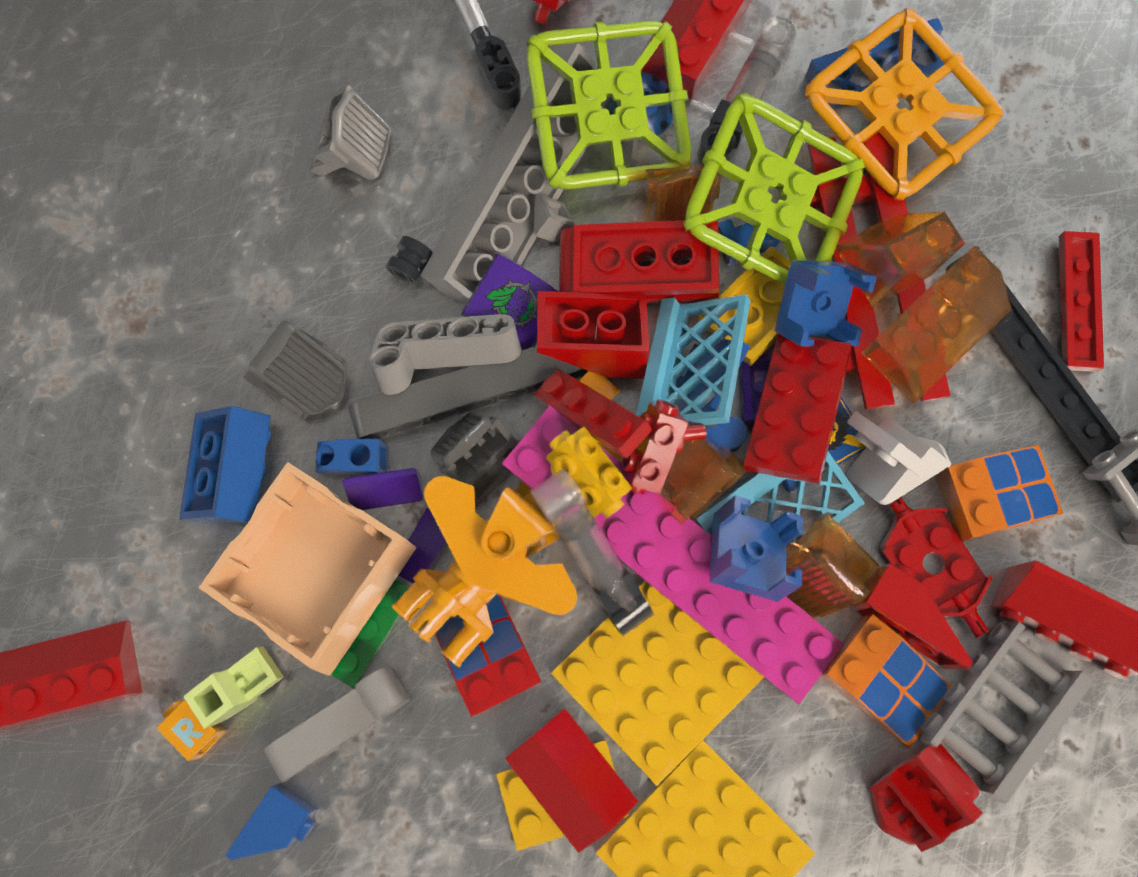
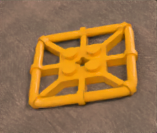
M905 8L903 12L891 16L862 40L852 42L848 46L847 52L817 74L810 84L805 87L804 97L809 101L813 110L844 144L843 147L849 149L858 159H863L865 169L895 200H904L906 197L918 192L948 166H955L961 161V155L991 132L998 121L1003 118V108L998 105L993 95L963 63L965 58L960 53L955 54L928 22L919 14H916L915 9ZM900 27L898 63L885 73L869 55V51ZM913 29L945 64L928 78L911 60ZM854 63L873 82L862 92L826 88L828 83ZM952 72L982 107L949 103L935 85ZM898 98L908 101L910 111L907 108L900 110L896 106L899 102ZM828 103L857 106L871 124L855 135ZM943 117L980 121L953 145L948 144L933 127ZM878 131L894 149L893 177L863 144ZM918 137H921L938 157L908 181L906 179L908 146Z

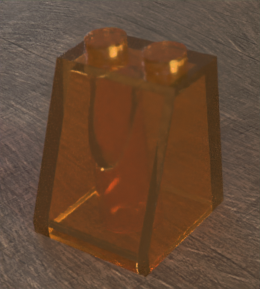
M946 212L898 213L837 244L836 249L844 262L851 263L877 276L872 293L862 290L871 306L874 307L932 276L966 243Z

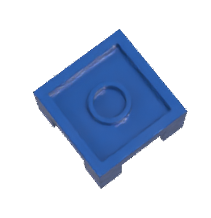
M791 260L774 331L799 346L814 345V340L808 336H827L836 342L850 343L851 346H858L862 329L845 320L852 289L855 286L868 293H872L877 276L846 262Z
M735 495L713 514L709 582L778 602L802 586L801 569L797 568L786 576L787 544L802 534L803 516L784 512L772 523L740 514L751 505V500Z

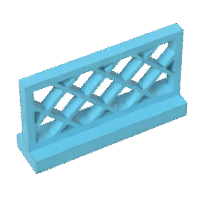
M747 294L680 305L675 297L662 299L636 412L637 416L646 412L649 403L656 404L658 399L674 405L683 400L688 406L680 414L689 422L688 425L729 423L750 307V299ZM737 309L736 314L725 324L719 320L728 310ZM704 314L705 317L691 329L688 327L690 316ZM715 323L719 329L704 341L699 335ZM729 335L732 338L731 343L720 353L715 351L713 347ZM693 340L700 344L687 357L684 358L682 356L683 349ZM709 352L714 358L698 371L693 365ZM723 365L726 368L725 374L712 384L707 377ZM689 369L694 375L680 388H677V379ZM703 382L708 389L692 402L687 395ZM716 395L720 398L718 411L702 412L700 410Z
M827 452L825 480L819 484L824 485L820 507L801 504L805 485L804 481H799L795 503L776 500L778 484L788 478L751 472L691 517L697 525L712 536L713 514L735 495L751 500V504L755 501L769 503L766 522L772 523L775 504L794 507L793 513L800 515L801 508L819 511L817 526L811 531L803 530L801 534L804 535L796 542L795 538L788 544L786 560H788L865 503L833 457ZM832 474L834 475V477L836 478V480L839 482V484H838V483H832V482H831V480H832ZM830 486L843 488L851 502L840 510L827 508ZM771 490L770 499L762 497ZM748 507L741 514L747 516ZM826 512L834 513L825 520Z

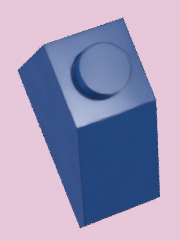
M281 783L271 786L225 856L230 860L287 848L297 840L303 842L316 824V821L311 818L318 808Z

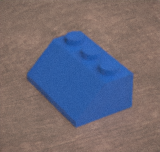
M234 406L195 413L179 520L232 525L248 524L260 501L261 481L266 472L264 462L266 445L271 437V429L269 427L271 415Z

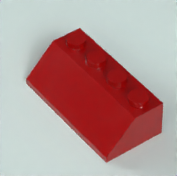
M674 0L661 23L667 21L672 26L671 31L674 33L677 42L683 90H687L688 99L692 100L752 0ZM661 42L642 68L641 73L652 74L668 85L664 51Z
M1037 560L1007 567L990 605L991 608L1001 612L999 616L1006 622L1019 621L1033 628L1036 637L1052 644H1057L1058 641L1070 647L1069 653L1079 659L1089 662L1094 659L1105 665L1103 669L1105 672L1117 678L1126 680L1128 676H1138V611Z
M130 620L0 653V731L143 694Z

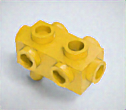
M585 427L573 435H570L566 430L549 443L553 451L546 458L551 464V472L557 480L564 481L575 495L574 501L578 508L585 509L593 519L600 513L607 519L625 505L620 498L633 488L598 445L599 441L594 439Z

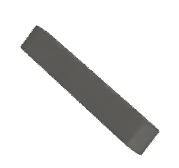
M537 346L522 350L520 356L511 362L466 367L410 384L407 389L398 394L387 395L381 393L358 400L350 404L348 410L357 439H382L535 392L557 369L575 379L583 377L588 370L537 353Z

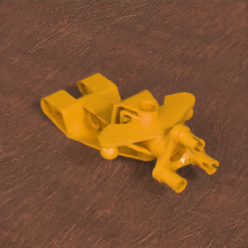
M588 371L580 380V382L610 400L622 392L607 378ZM598 442V445L622 463L623 457ZM445 476L435 477L428 482L424 492L426 503L455 560L449 565L448 571L421 569L413 577L415 582L391 606L410 623L412 618L429 599L433 598L421 614L408 625L415 633H419V636L428 643L451 615L455 617L458 614L464 619L462 621L464 626L441 652L456 666L460 667L481 641L485 643L494 633L486 603H489L495 595L554 615L567 614L574 608L577 601V593L562 564L535 565L528 559L530 556L564 537L557 526L559 518L563 515L521 481L517 490L508 486L505 488L491 518L485 521L476 513L474 486Z

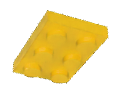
M770 247L761 255L789 271L790 260L773 247ZM753 268L746 270L720 295V298L747 294L750 299L743 341L750 345L743 359L750 366L776 342L778 333L774 330L785 285ZM737 309L728 310L719 320L725 324L736 314ZM704 314L698 316V322L705 317ZM713 323L706 330L713 334L719 327ZM727 335L724 339L731 340L732 338Z
M606 739L593 743L614 769ZM513 768L496 773L517 851L565 836Z

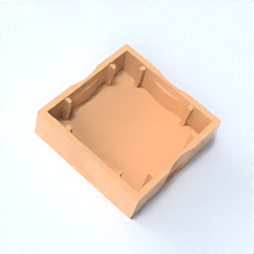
M287 462L257 504L246 527L230 542L198 588L237 616L258 625L268 635L270 640L310 669L330 676L417 547Z

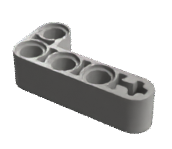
M505 314L393 322L379 329L369 356V363L380 391L387 395H394L403 392L409 387L414 369L508 363L520 356L521 345L514 319Z
M383 667L358 682L354 690L267 745L263 752L281 783H284L410 701V698L391 667Z

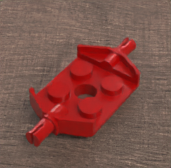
M902 497L889 504L896 516L893 517L894 523L880 546L889 563L892 565L899 563L911 569L916 574L914 579L926 587L944 617L964 619L975 638L989 632V628H987L977 613L978 609L976 607L979 606L993 578L991 575H984L944 513L948 512V509L912 510L911 507L907 506ZM927 554H932L939 559L940 570L937 574H930L925 570L923 559Z

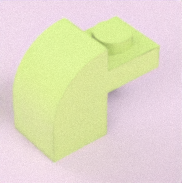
M259 646L229 669L211 674L183 697L205 729L227 720L261 698L263 692L284 676L265 647Z

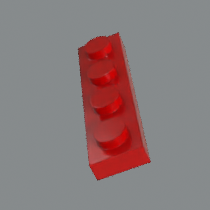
M1064 231L1059 235L1062 360L1072 371L1099 372L1104 369L1100 233Z
M557 369L548 377L534 394L535 398L547 408L549 405L552 406L577 428L582 429L585 427L594 439L625 459L653 430L646 420L560 369Z

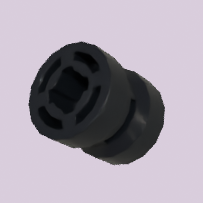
M403 236L397 245L398 253L396 256L390 257L385 267L398 279L416 285L421 277L420 270L422 266L428 263L433 252L420 241L409 236Z

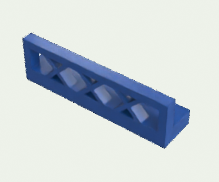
M939 18L927 21L940 36L943 27ZM913 29L912 58L915 53L927 49L933 63L922 65L918 62H913L925 76L931 75L945 64ZM899 31L893 32L869 51V55L881 69L884 63L890 61L898 63ZM845 48L812 59L805 75L808 85L817 74L847 52L848 49ZM854 63L830 83L842 87L841 90L847 89L849 91L862 92L873 82L871 81L866 86H860L851 82L852 74L864 73ZM828 103L831 108L841 105Z

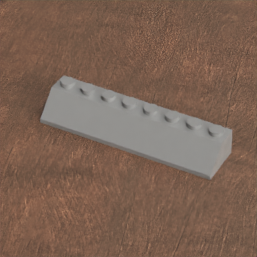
M579 43L551 47L554 53L577 71L598 69L597 63ZM543 61L542 71L548 106L573 104L570 82ZM531 86L525 92L420 275L444 295L464 305L468 303L496 254H500L520 266L522 265L537 238L534 230V209L537 194L558 200L564 190L559 187L554 189L548 185L549 180L545 175L542 164L536 120H533L531 116V109L534 108ZM608 96L606 101L601 103L602 109H609ZM575 116L550 118L558 168L578 141ZM588 146L585 147L566 175H572Z

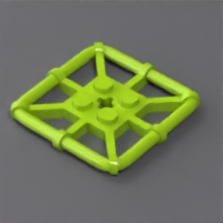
M649 20L605 25L604 22H594L591 27L546 31L537 35H531L527 40L526 60L534 106L531 109V116L533 120H536L543 169L549 180L548 185L556 189L559 187L571 190L616 184L617 187L627 186L628 182L674 176L681 172H687L692 165L690 161L691 142L685 106L688 95L687 90H683L677 42L674 33L671 31L672 26L667 21L661 23L660 21ZM654 35L633 65L610 68L607 40ZM594 41L598 69L577 71L548 46ZM662 42L669 93L644 96L641 70ZM541 59L570 82L573 104L548 106ZM607 96L612 97V100L617 102L618 107L614 109V115H609L608 109H602L601 103L606 101ZM671 104L678 152L649 130L646 107ZM575 116L578 141L558 168L550 118ZM641 139L666 159L668 163L626 168L621 141ZM609 143L613 170L566 175L586 146Z
M748 93L736 95L734 101L727 109L711 150L705 152L702 160L704 167L687 205L686 220L683 221V225L686 231L690 230L692 235L700 241L740 261L741 267L747 270L753 268L785 285L789 271L760 256L759 250L766 233L784 243L790 262L791 260L806 261L798 239L799 231L805 220L826 232L815 261L830 262L839 238L845 235L848 228L846 220L861 185L862 169L865 168L863 159H858L849 149L813 130L811 123L804 119L799 122L763 100L750 96ZM753 113L792 134L783 157L765 148ZM738 121L751 152L745 170L727 161L724 156ZM804 141L843 163L844 166L813 175L794 163ZM717 172L739 184L731 205L700 214ZM848 175L832 218L810 207L818 185ZM768 188H776L780 192L781 200L773 203L771 201L772 194L768 192ZM734 215L754 226V229L745 248L705 225Z

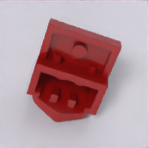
M941 743L937 747L926 746L920 752L894 766L869 787L873 793L872 800L880 829L906 844L916 845L921 852L943 843L952 833L975 823L983 814L973 802L980 793L978 786Z

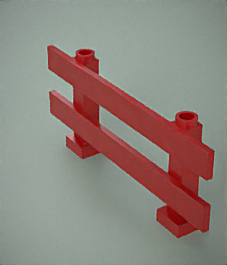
M878 131L863 144L893 177L894 150ZM835 136V137H828L829 139H831V140H833V141H835V142L837 143V141H836V136ZM807 143L814 175L842 166V163ZM870 174L863 175L853 204L875 202L906 340L881 343L871 293L853 286L845 320L860 327L862 334L859 345L851 346V355L846 374L857 373L865 410L895 405L887 370L889 368L912 365L920 402L949 398L951 394L942 360L944 348L942 341L937 338L905 199H893L892 195L886 192ZM841 177L818 185L810 207L814 209L821 208L823 214L832 218L848 177ZM851 208L846 220L848 228L845 235L839 238L832 261L851 263L865 270Z

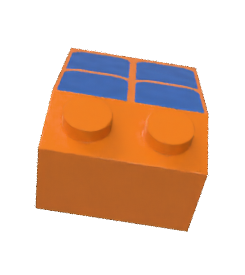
M1039 445L988 455L951 465L935 476L945 507L948 509L947 513L951 524L963 542L1064 514Z
M873 614L862 616L843 640V647L820 678L904 746L911 748L922 733V725L932 713L937 712L944 703V696L951 685L910 644Z

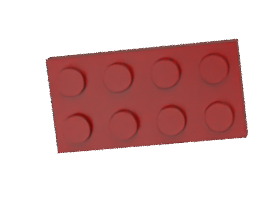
M778 333L744 462L745 471L820 484L851 355L850 343L811 338L814 340L813 346H799Z

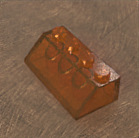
M974 245L861 353L912 404L916 403L1012 310L1001 271Z

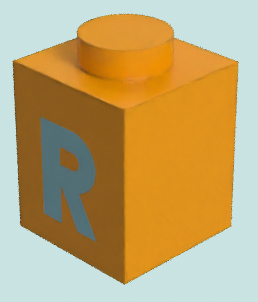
M179 699L170 705L162 715L165 720L156 728L187 761L200 759L227 732V729L221 723L204 729L185 699L183 701Z

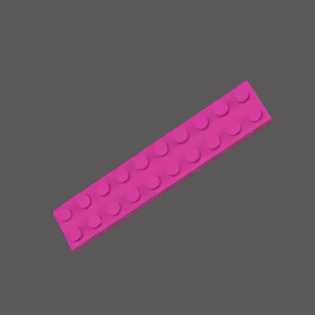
M549 405L504 460L502 466L560 513L564 514L571 509L578 508L574 501L575 495L564 481H559L553 476L551 464L546 456L553 451L549 443L566 430L570 435H573L580 429ZM601 447V449L605 452V454L612 461L615 467L619 470L622 476L626 479V477L622 473V463L619 462L615 457H613L610 453H608L605 449ZM630 490L620 498L625 505L607 519L602 513L593 519L586 512L592 521L589 533L597 543L795 703H801L843 647L844 643L787 597L776 602L710 583L712 536L660 494L646 490L645 494H639Z

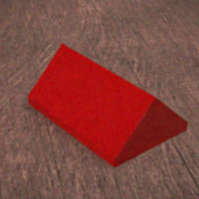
M565 708L505 758L578 853L611 832L639 802Z

